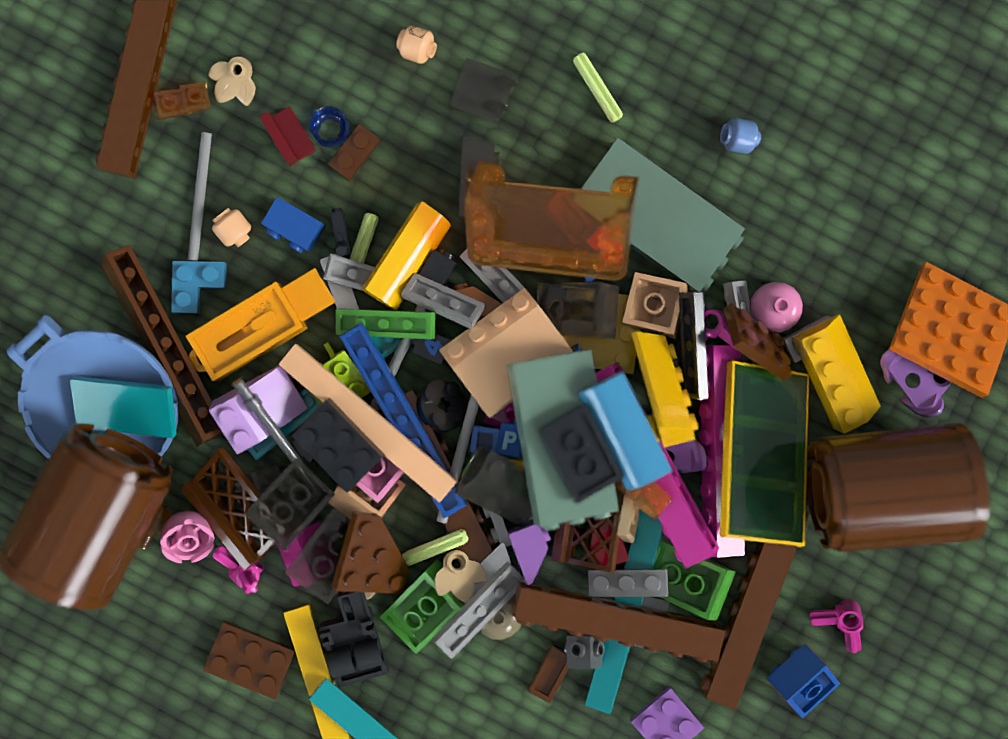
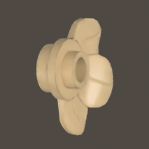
M234 57L229 62L220 61L212 66L208 76L217 81L214 91L217 101L219 103L227 102L236 96L241 103L248 106L253 100L256 88L251 79V63L244 57ZM237 65H240L242 68V72L239 75L235 72Z
M453 550L444 557L443 568L437 572L435 577L437 594L442 596L451 591L458 600L467 603L472 598L474 583L486 581L484 568L480 563L469 560L468 556L462 551ZM452 560L459 561L460 567L458 569L452 566Z

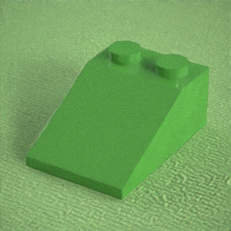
M660 540L652 568L667 569L668 596L660 598L707 620H718L736 571L708 559L686 568L683 562L677 559L674 552L675 547Z
M438 559L380 616L415 654L466 604L458 600L451 591L442 596L437 594L435 577L437 572L443 568V564Z

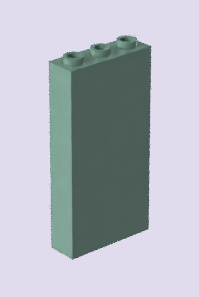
M617 138L573 199L592 221L599 226L606 223L631 249L676 281L686 283L687 288L691 292H700L701 290L705 292L714 281L711 278L716 269L721 271L729 260L726 257L727 253L731 248L736 250L744 239L741 234L745 228L619 138Z
M591 350L506 364L534 524L543 527V530L559 528V523L569 521V524H580L585 522L586 517L594 516L595 519L610 517V512L619 511L614 483L584 501L575 504L536 431L583 405L577 393L597 383Z

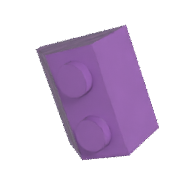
M534 521L530 523L524 522L508 528V535L527 585L533 583L548 550L546 541L551 540L548 531L543 530V527L535 525Z

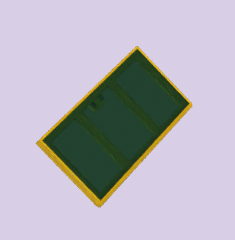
M737 361L727 362L720 517L721 538L798 547L805 546L809 374L791 371L792 376L783 381L760 365Z

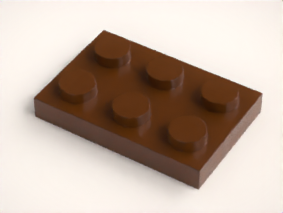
M732 303L726 306L723 310L733 347L781 380L785 381L791 377L792 373L789 367L791 362L783 347L785 342L781 335L768 330L762 321L753 319L745 309H739Z
M224 621L203 671L276 700L294 657L295 649Z

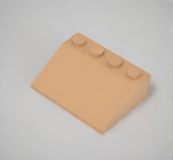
M525 288L475 323L472 329L468 328L439 350L489 418L513 401L506 364L573 352Z

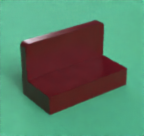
M291 107L285 108L274 116H271L269 112L260 116L261 121L290 166L316 151Z

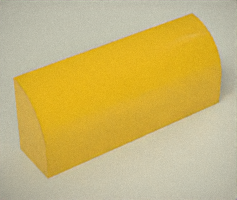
M423 201L416 203L361 290L391 310L397 311L404 300L402 298V291L414 273L420 274L433 250H436L451 227L449 221Z

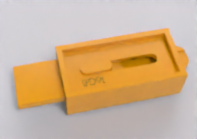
M316 268L284 287L282 284L274 282L186 335L193 348L189 359L196 371L207 372L212 381H222L307 330L308 327L304 321L336 301Z

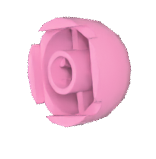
M771 282L762 285L750 299L752 318L756 321H762L767 329L773 333H781L791 329L797 324L802 315L803 303L800 294L794 287L786 283Z
M196 511L178 512L172 515L162 527L160 534L162 553L169 560L176 563H182V560L190 559L191 563L197 562L205 558L214 547L213 530L208 522Z

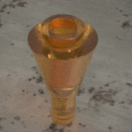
M161 504L139 546L140 549L147 550L152 538L158 534L164 523L172 516L169 512L170 509L166 505Z

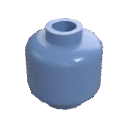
M732 118L723 125L720 141L727 151L749 154L759 145L761 132L758 131V126L754 121Z

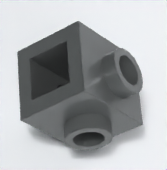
M584 633L583 636H567L565 643L567 668L594 669L602 667V657L604 655L603 642L594 639L593 635Z

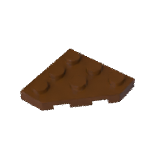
M353 511L331 587L336 591L403 594L409 568L383 520L376 513Z

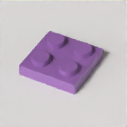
M670 686L630 719L631 723L645 739H692L704 729L703 725Z

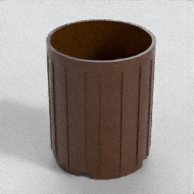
M76 423L70 427L68 432H64L60 437L6 539L0 547V568L17 585L42 599L70 608L92 610L105 607L112 600L170 489L169 486L172 482L170 478L173 475V470L170 465L164 468L160 464L163 457L127 435L109 428L106 429L105 433L92 431L95 427L94 424Z
M962 423L822 437L820 441L811 442L808 447L807 460H813L812 469L807 471L808 503L815 532L822 531L825 538L819 539L824 549L849 552L971 542L979 540L986 530L989 516V487L986 468L974 435Z

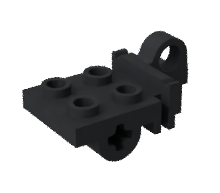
M339 591L337 598L343 616L323 621L319 628L320 638H324L323 647L327 651L328 669L332 678L336 679L338 688L389 673L375 623H372L373 612L368 605L365 593Z

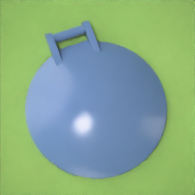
M44 315L38 320V325L18 344H13L7 349V354L24 370L21 376L23 377L21 388L18 391L19 412H22L26 423L24 428L34 445L48 459L63 433L68 432L70 427L76 424L70 379L74 376L172 386L177 428L178 401L168 374L156 358L146 349L125 337L109 332L92 330L67 334L52 318ZM46 333L51 339L31 357L26 351ZM92 430L100 433H105V430ZM122 433L151 448L161 457L173 440V438Z

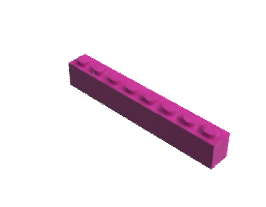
M706 346L707 379L709 383L708 399H702L699 407L701 418L699 439L706 453V469L702 470V484L700 488L703 507L701 515L719 546V550L713 557L744 555V540L721 538L720 517L727 362H741V352L735 350L732 346ZM738 375L737 415H742L741 375ZM736 426L735 441L737 443H742V427ZM743 448L741 459H735L734 474L743 475ZM734 485L733 528L744 529L743 486Z
M619 362L595 373L597 382L614 373H623L643 414L647 416ZM660 440L658 443L672 471L639 488L646 493L651 511L659 517L664 535L672 541L677 559L688 568L714 556L719 550V546Z

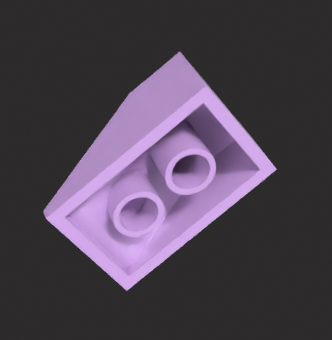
M280 365L245 383L253 394L256 393L262 400L263 408L279 429L308 409L286 370ZM234 389L213 400L209 411L235 452L239 454L261 442L270 434L253 411L249 412L243 404L244 399Z

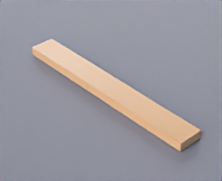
M295 344L279 363L284 370L319 400L324 402L326 399L331 398L389 460L438 502H441L458 482L298 344Z

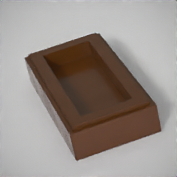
M551 644L527 688L528 692L551 703L569 669L567 668L565 650Z

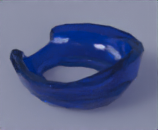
M325 106L315 110L308 124L309 131L323 147H336L343 144L350 131L346 115L338 108L332 106ZM331 119L337 121L340 125L338 136L333 139H322L318 132L323 122Z

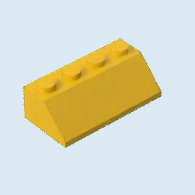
M840 314L793 336L796 348L833 429L845 434L867 423L881 405Z
M643 332L631 333L664 448L694 440L693 430L698 429L694 413L688 414L686 408L691 403L687 390L681 391L679 383L684 382L680 366L674 367L672 361L677 359L673 344L668 345L664 335Z

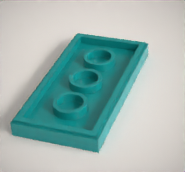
M74 376L70 379L76 423L94 424V429L106 431L109 428L122 433L173 438L177 435L172 386Z

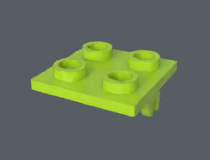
M329 342L325 343L324 347L331 359L324 363L323 366L360 398L370 393L371 391L358 368L343 349L336 353ZM312 394L313 397L317 400V402L321 405L323 402L319 400L314 394Z

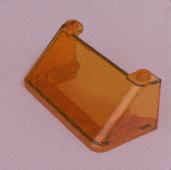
M479 161L465 196L468 257L475 264L607 280L622 279L626 275L629 263L639 177L619 176L612 181L610 192L505 182V172L501 166L492 162Z

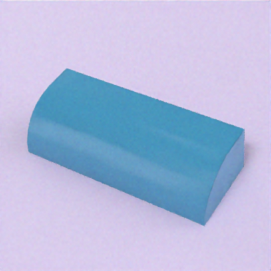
M614 373L577 393L581 402L587 404L624 476L621 480L626 490L647 485L672 471L623 373Z

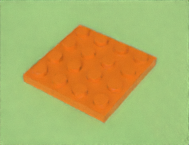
M925 262L919 270L889 350L984 398L989 395L1008 340V304Z

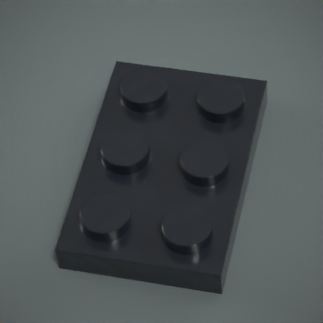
M331 398L326 399L292 435L346 493L351 491L385 456Z
M587 404L575 408L536 430L575 504L584 501L624 477Z

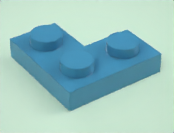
M173 261L171 312L200 314V288L226 289L227 263Z

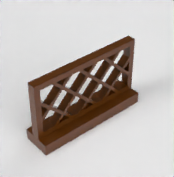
M224 448L218 449L193 480L185 483L180 489L199 514L208 522L211 529L244 570L260 562L266 556L265 553L289 529ZM220 459L226 465V473L219 472L218 461ZM205 476H212V486L205 479ZM220 478L227 479V490L220 489ZM234 480L239 481L242 485V493L235 492ZM221 496L228 497L229 508L221 499ZM236 498L243 499L244 511L236 510ZM251 501H255L258 505L259 513L251 512ZM237 516L244 517L245 528L237 519ZM252 518L259 520L260 531L252 530ZM267 521H270L278 530L275 534L267 532ZM253 536L261 538V548L253 539Z
M621 479L615 486L619 511L611 512L610 517L603 518L597 524L592 517H586L591 529L584 534L578 528L579 524H569V521L559 523V528H556L552 561L571 563L609 573L615 572L620 539L617 531L626 490ZM606 522H609L612 527V535L605 539L599 528ZM595 532L601 544L592 550L586 538ZM579 543L583 545L587 552V555L582 559L574 558L575 547ZM603 548L609 555L607 565L600 564L595 556Z

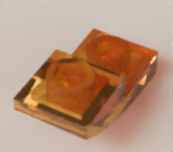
M206 82L179 85L180 89L154 92L159 120L185 116L210 109L211 105Z
M621 479L614 483L617 489L634 501V505L655 521L672 501V498L654 481L632 490H626Z

